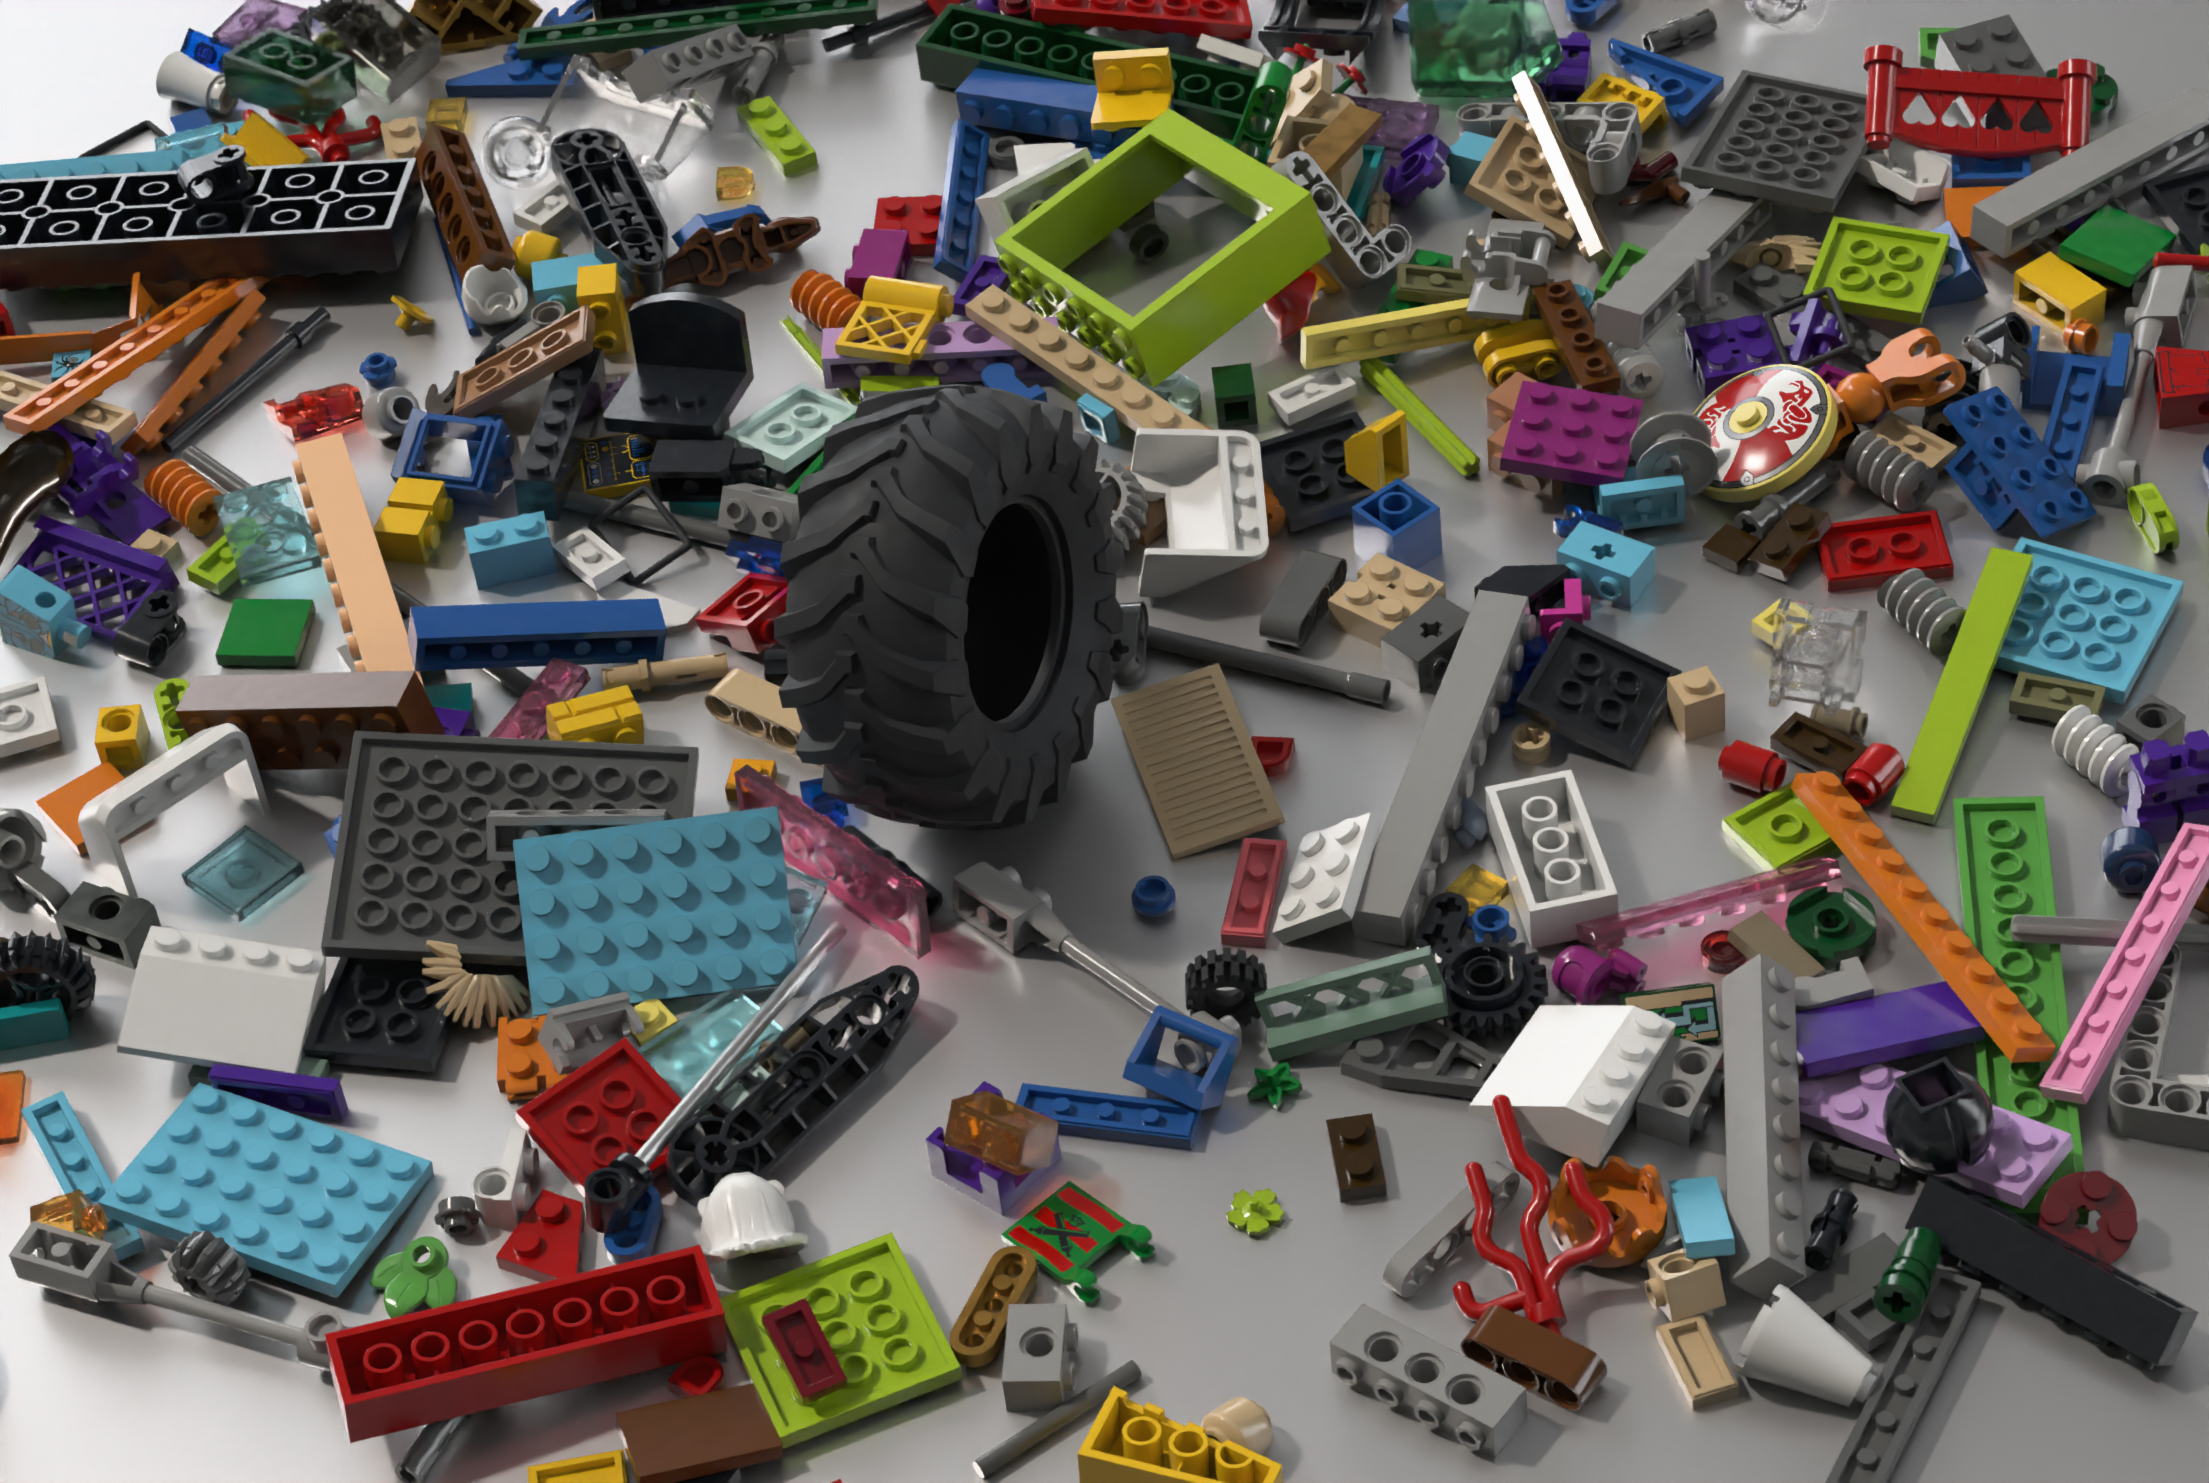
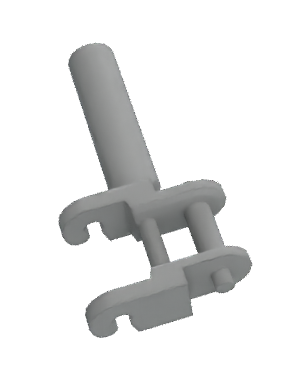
M1699 250L1694 254L1695 301L1685 303L1677 311L1678 315L1683 317V323L1678 326V333L1685 337V328L1726 321L1721 318L1706 320V314L1717 310V301H1720L1722 306L1728 305L1726 294L1720 292L1711 293L1710 253L1706 250ZM1700 316V319L1692 321V317Z

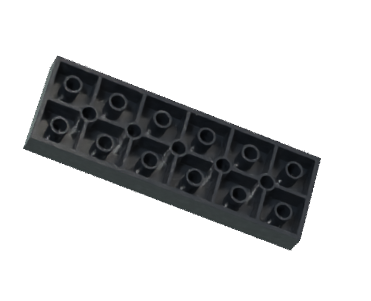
M417 158L247 167L248 173L253 175L255 181L253 187L245 192L232 194L205 205L194 204L189 200L177 180L178 170L0 180V289L15 292L24 288L34 287L53 290L61 286L78 285L81 288L113 283L118 286H127L132 284L133 274L140 272V282H152L154 284H165L172 280L202 282L211 278H226L228 280L230 277L263 276L264 278L271 279L289 274H300L304 277H310L318 273L328 272L347 275L356 271L373 270L377 273L389 272L399 268L424 198ZM204 178L195 180L192 186L201 184Z

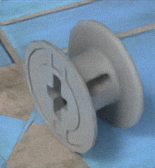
M1675 411L1651 417L1636 429L1630 440V453L1637 464L1636 480L1682 474L1685 484V499L1702 492L1712 483L1718 471V459L1711 448V431L1706 422L1694 414Z

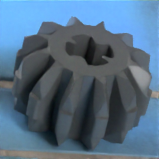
M206 1230L203 1232L193 1231L188 1237H185L178 1244L171 1256V1260L167 1264L169 1270L173 1273V1280L183 1287V1292L223 1306H227L230 1302H234L251 1276L249 1269L245 1266L247 1263L245 1258L236 1253L235 1247L229 1246L223 1237L216 1238L211 1232Z

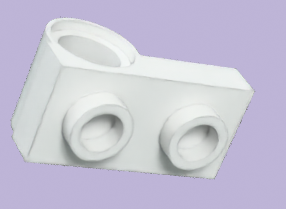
M509 1129L500 1166L486 1167L477 1172L472 1179L471 1188L477 1209L480 1212L481 1221L489 1227L500 1228L501 1230H514L521 1221L523 1211H528L530 1208L531 1188L529 1182L531 1175H537L539 1152L537 1148H532L527 1129Z

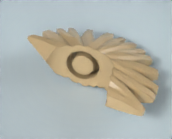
M1798 234L1775 235L1772 239L1762 238L1761 242L1752 241L1744 244L1728 261L1747 270L1759 262H1763L1778 272H1782L1784 269L1788 270L1789 268H1795V273L1809 272L1814 267L1822 243L1815 242L1814 238Z
M433 940L426 941V946L439 958H423L422 964L430 968L422 969V975L442 980L427 987L426 991L427 994L446 992L435 1007L439 1010L446 1004L443 1012L445 1017L454 1011L453 1023L457 1022L462 1013L463 1027H467L469 1021H471L472 1028L479 1029L483 1010L490 1028L496 1027V1012L500 1017H509V1021H511L510 1015L516 1019L519 1016L517 1010L523 1013L527 1009L522 998L531 1001L530 991L512 974L501 976L469 974L461 969V955L456 944Z

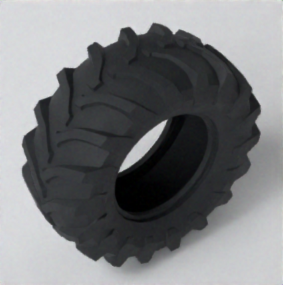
M961 384L925 386L868 396L858 403L853 420L833 425L824 441L822 470L804 476L797 494L800 527L796 540L782 545L780 566L788 584L786 613L774 619V638L786 647L789 672L778 691L782 708H796L802 728L795 752L802 763L824 765L822 791L848 804H855V807L890 821L916 824L919 827L932 829L972 830L1026 824L1034 819L1039 806L1057 803L1066 792L1071 764L1086 760L1093 746L1094 712L1096 706L1110 699L1113 685L1109 658L1113 634L1123 632L1124 615L1116 599V572L1125 562L1124 544L1113 540L1110 516L1117 499L1113 482H1099L1095 472L1099 444L1092 435L1073 432V412L1045 401L1031 400L1002 389Z

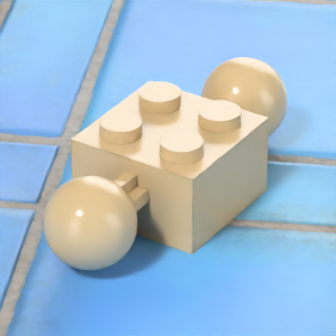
M1332 93L1327 102L1311 118L1287 115L1267 160V167L1271 168L1274 164L1295 151H1303L1349 103L1356 105L1355 102L1346 95ZM1363 147L1329 179L1345 202L1363 162Z

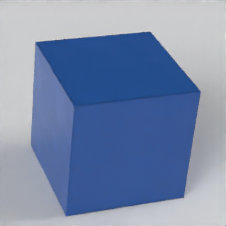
M1397 478L1352 507L1355 554L1366 562L1378 552L1418 570L1442 554L1440 507L1401 479Z

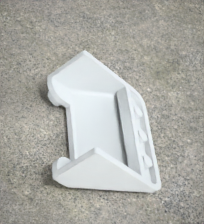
M1138 428L1136 430L1130 471L1135 474L1139 484H1142L1146 492L1145 497L1147 501H1157L1160 498H1165L1168 548H1146L1144 551L1142 571L1138 582L1139 597H1166L1257 561L1265 556L1268 550L1269 537L1260 443L1254 435L1241 430Z

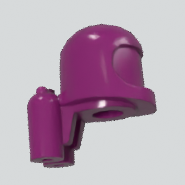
M1570 946L1560 952L1552 966V981L1558 990L1575 997L1576 1005H1594L1609 988L1622 992L1643 991L1646 981L1642 978L1645 976L1648 966L1621 948L1609 949L1608 957L1605 959L1584 946Z

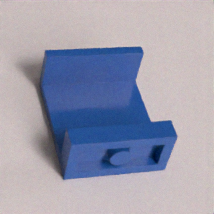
M2032 325V343L2028 349L2024 350L2031 356L2030 379L2022 382L2020 386V392H2022L2021 409L2051 411L2065 360L2106 366V376L2095 415L2117 417L2125 392L2131 334L2114 332L2111 357L2039 351L2040 326Z

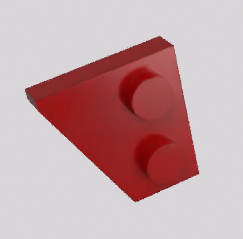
M542 1189L495 1256L499 1269L540 1283L578 1274L579 1260H582L583 1249L581 1234L584 1232L585 1225L583 1203Z

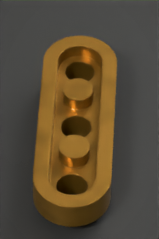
M1007 1246L995 1252L989 1260L950 1332L951 1349L960 1364L968 1367L983 1366L991 1362L998 1354L1006 1339L1009 1304H1024L1038 1278L1035 1256L1027 1248ZM1012 1275H1019L1018 1277H1015V1278H1011V1277H1010V1276H1012ZM1000 1310L998 1313H991V1311Z

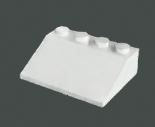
M151 925L139 956L117 1044V1052L212 1067L213 1064L297 1074L301 1058L304 1055V1044L325 994L326 956H323L322 952L302 948H291Z
M1540 1005L1469 1105L1468 1113L1498 1125L1492 1100L1498 1094L1506 1095L1511 1101L1522 1136L1568 1156L1580 1158L1582 1162L1597 1168L1636 1110V1101L1671 1035L1673 1036L1676 1023L1662 1018L1654 1012L1646 1011L1636 1006Z

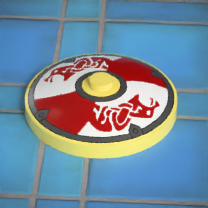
M1790 364L1769 365L1745 372L1729 380L1711 393L1693 413L1705 421L1710 429L1711 448L1718 459V471L1712 483L1701 493L1717 501L1747 502L1760 499L1766 494H1774L1804 476L1826 452L1834 437L1838 422V409L1835 398L1823 379L1815 372L1801 366Z

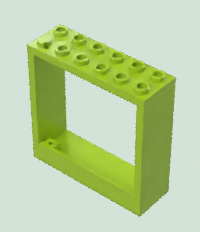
M1171 109L1166 110L994 240L999 253L997 262L1010 279L1011 285L1009 290L1014 299L1023 305L1026 303L1041 317H1057L1060 330L1066 334H1073L1079 338L1085 347L1090 350L1094 348L1112 365L1117 363L1123 367L1131 378L1136 381L1141 379L1153 388L1332 251L1311 192ZM1182 178H1186L1257 221V223L1134 317L1061 271Z

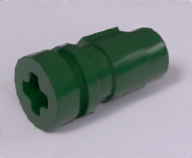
M1925 1227L1910 1229L1904 1240L1900 1243L1891 1266L1884 1271L1873 1299L1878 1311L1886 1318L1906 1323L1915 1320L1920 1315L1929 1294L1930 1282L1938 1266L1939 1256L1943 1249L1941 1238L1933 1230Z

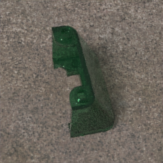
M1407 0L1411 83L1416 95L1419 97L1513 98L1517 90L1512 77L1525 70L1539 84L1565 59L1544 0Z

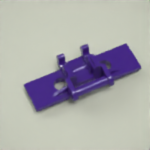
M59 422L47 428V430L56 431L63 436L73 450L74 470L68 482L74 484L81 493H77L67 484L60 490L57 497L69 506V512L75 517L81 518L88 515L120 543L129 546L147 529L156 531L172 520V516L132 484L139 479V462L137 458L127 452L123 456L124 464H122L111 455L112 440L103 430L97 431L95 434L97 443L91 448L84 441H80ZM114 499L125 501L123 506L116 509H110L106 505L107 502Z

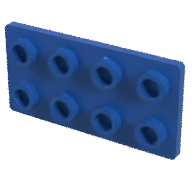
M1995 386L1951 403L1943 410L1944 415L1966 441V444L1944 468L1994 532L2005 528L2021 512L2042 539H2046L2086 522L2097 514L2094 507L2088 501L2087 496L2079 490L2064 471L2061 463L2053 457L2038 438L2035 430L2027 424L2012 405L2009 397L1999 387Z

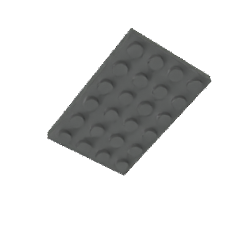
M1742 70L1682 166L1680 181L1691 183L1700 189L1715 188L1730 191L1731 194L1738 197L1754 196L1768 199L1769 202L1776 205L1792 204L1806 207L1807 210L1815 213H1833L1858 168L1861 157L1865 155L1869 148L1867 147V141L1864 139L1867 95Z

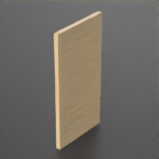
M1219 663L1111 699L1115 714L1173 860L1285 823L1282 811Z

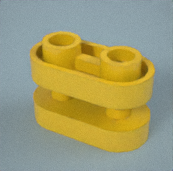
M1531 319L1487 330L1478 336L1473 346L1474 353L1483 367L1488 383L1495 389L1515 372H1519L1535 381H1542L1555 376L1564 364L1544 321L1539 319Z

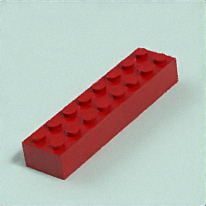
M701 1245L325 1334L331 1375L350 1443L685 1362L696 1356H710L727 1351L725 1313Z

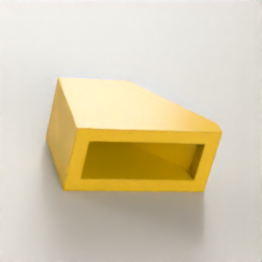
M1398 410L1371 423L1344 442L1347 474L1375 492L1397 478L1403 480L1410 475L1405 412Z

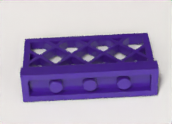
M41 515L33 526L37 537L10 570L11 572L17 565H20L40 577L57 572L59 581L52 584L67 593L68 589L88 583L90 592L74 597L75 609L93 603L94 613L77 618V621L91 627V637L113 644L118 629L112 631L105 628L104 621L124 615L125 619L120 625L122 626L149 594L162 590L174 593L180 585L167 559ZM43 551L54 554V561L34 567V562ZM77 564L85 565V572L65 578L64 569ZM109 575L116 576L117 583L96 589L95 580ZM141 586L148 588L143 596L128 601L126 591ZM120 594L121 604L101 610L100 600Z

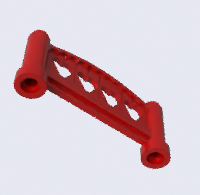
M1874 45L1864 51L1863 68L1868 72L1864 139L1867 141V147L1871 149L1884 150L1890 147L1891 141L1900 140L1930 151L1970 158H2016L2052 151L2059 152L2063 158L2089 144L2091 86L2095 85L2097 81V65L2090 60L2068 59L2058 64L2057 78L1902 67L1903 52L1895 46ZM1918 95L1922 96L1935 117V122L1931 125H1925L1920 121L1909 124L1903 119V114ZM1957 98L1961 99L1974 120V125L1969 128H1964L1960 124L1949 127L1942 122V116ZM1999 101L2012 121L2013 128L2007 131L2001 130L1999 127L1985 129L1981 125V119L1992 105ZM2034 104L2039 105L2051 124L2052 130L2049 133H2041L2037 129L2032 132H2025L2020 128V122Z

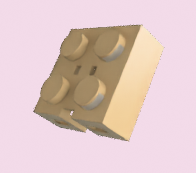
M1377 552L1357 572V581L1351 582L1348 580L1328 599L1329 623L1381 649L1382 637L1438 594L1446 598L1445 583Z

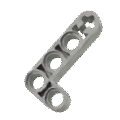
M1295 151L1271 167L1272 170L1311 192L1313 200L1318 206L1317 211L1332 250L1323 258L1348 288L1361 289L1383 276L1411 251L1412 238L1409 232L1401 225L1391 224L1371 236L1308 153Z

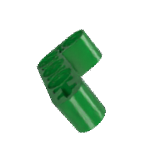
M1277 61L1263 64L1258 72L1233 141L1217 137L1263 164L1287 103L1293 79L1291 69Z

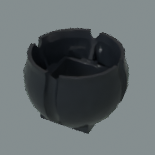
M1944 1057L1894 1078L1895 1085L1886 1098L1882 1117L1885 1137L1892 1146L1894 1154L1897 1153L1903 1165L1924 1174L1944 1175L1958 1172L1957 1167L1961 1161L1972 1166L1985 1155L1990 1146L1995 1123L1993 1107L1985 1089L1980 1086L1979 1082L1972 1075L1958 1067H1954Z

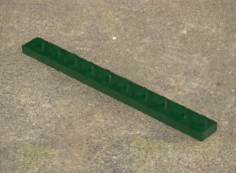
M777 0L524 28L519 31L517 51L520 61H543L552 57H579L589 53H615L619 50L634 48L650 49L655 46L676 43L733 24H737L740 31L749 38L780 32L790 34L798 30L816 28L826 30L834 26L852 24L863 26L870 22H878V0Z

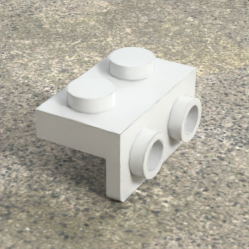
M1893 140L1890 142V147L1882 150V153L1863 155L1856 171L1866 176V181L1869 184L1878 188H1888L1897 193L1896 198L1898 200L1916 205L1919 201L1940 199L1952 164L1927 149L1913 146L1900 140Z

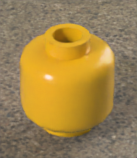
M530 230L523 236L518 235L512 246L517 260L514 264L516 275L532 281V262L568 257L567 254L563 253V244L559 238L535 230Z

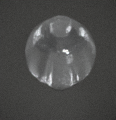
M526 116L505 117L494 123L482 140L481 160L483 167L489 177L502 187L512 190L532 188L540 184L552 170V137L542 124Z

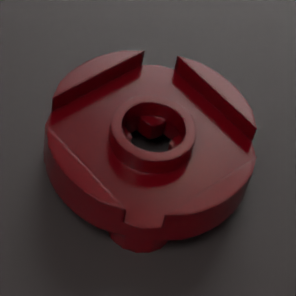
M2079 1171L2060 1178L2048 1189L2039 1208L2038 1226L2111 1265L2119 1260L2131 1245L2138 1230L2137 1210L2132 1197L2117 1180L2108 1177L2106 1173L2101 1171ZM2085 1208L2088 1212L2096 1211L2099 1214L2100 1218L2096 1222L2098 1227L2096 1232L2091 1233L2087 1227L2079 1230L2075 1226L2074 1222L2080 1217L2077 1210Z

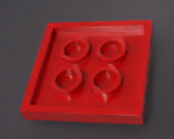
M624 1037L515 1112L516 1121L523 1129H527L530 1137L585 1197L584 1182L587 1176L595 1170L607 1168L617 1154L630 1153L635 1155L682 1099ZM669 1144L649 1166L653 1179L665 1171L664 1165Z

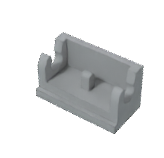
M627 991L549 1009L537 1038L559 1075L574 1072L624 1037L639 1052L640 1047L636 1038L631 1034L630 1027L634 1034L643 1033L644 1027L639 1015L629 1001L630 996Z

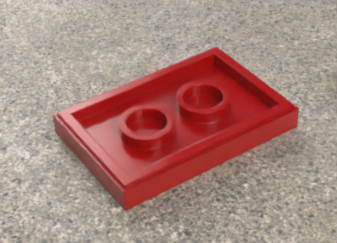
M1937 510L1832 523V526L1815 545L1828 592L1882 586L1890 577L1902 574L1912 568L1921 569L1925 576L1930 579L1954 577V564Z

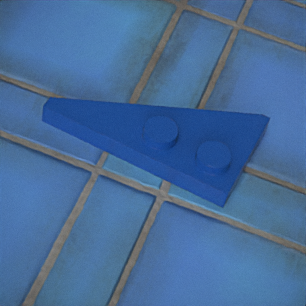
M1614 38L1608 41L1607 55L1641 88L1654 91L1664 97L1667 114L1680 127L1686 128L1724 90V77Z
M583 55L579 57H552L543 61H520V59L448 79L445 84L447 97L571 96Z

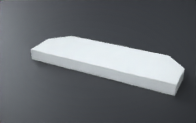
M619 581L602 587L596 592L598 600L658 598L667 628L666 633L668 634L689 629L695 622V618L701 614L699 608Z

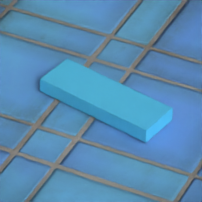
M1716 1176L1668 1181L1669 1196L1686 1258L1698 1259L1735 1254L1734 1235Z

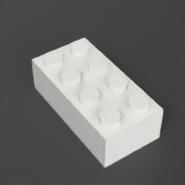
M1572 770L1485 787L1488 827L1531 949L1619 931L1618 892Z

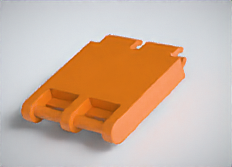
M547 1014L538 1015V1018H520L509 1021V1017H499L497 1084L499 1091L506 1092V1095H508V1101L534 1099L539 1095L540 1088L546 1087L547 1090L571 1074L559 1075L537 1038Z

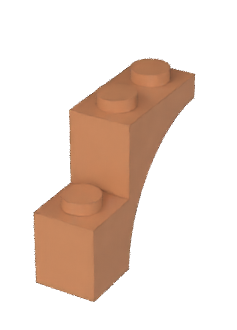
M1515 372L1486 397L1488 428L1495 431L1487 439L1488 469L1526 488L1528 491L1553 502L1563 493L1561 480L1500 470V459L1522 381L1537 382L1519 372Z

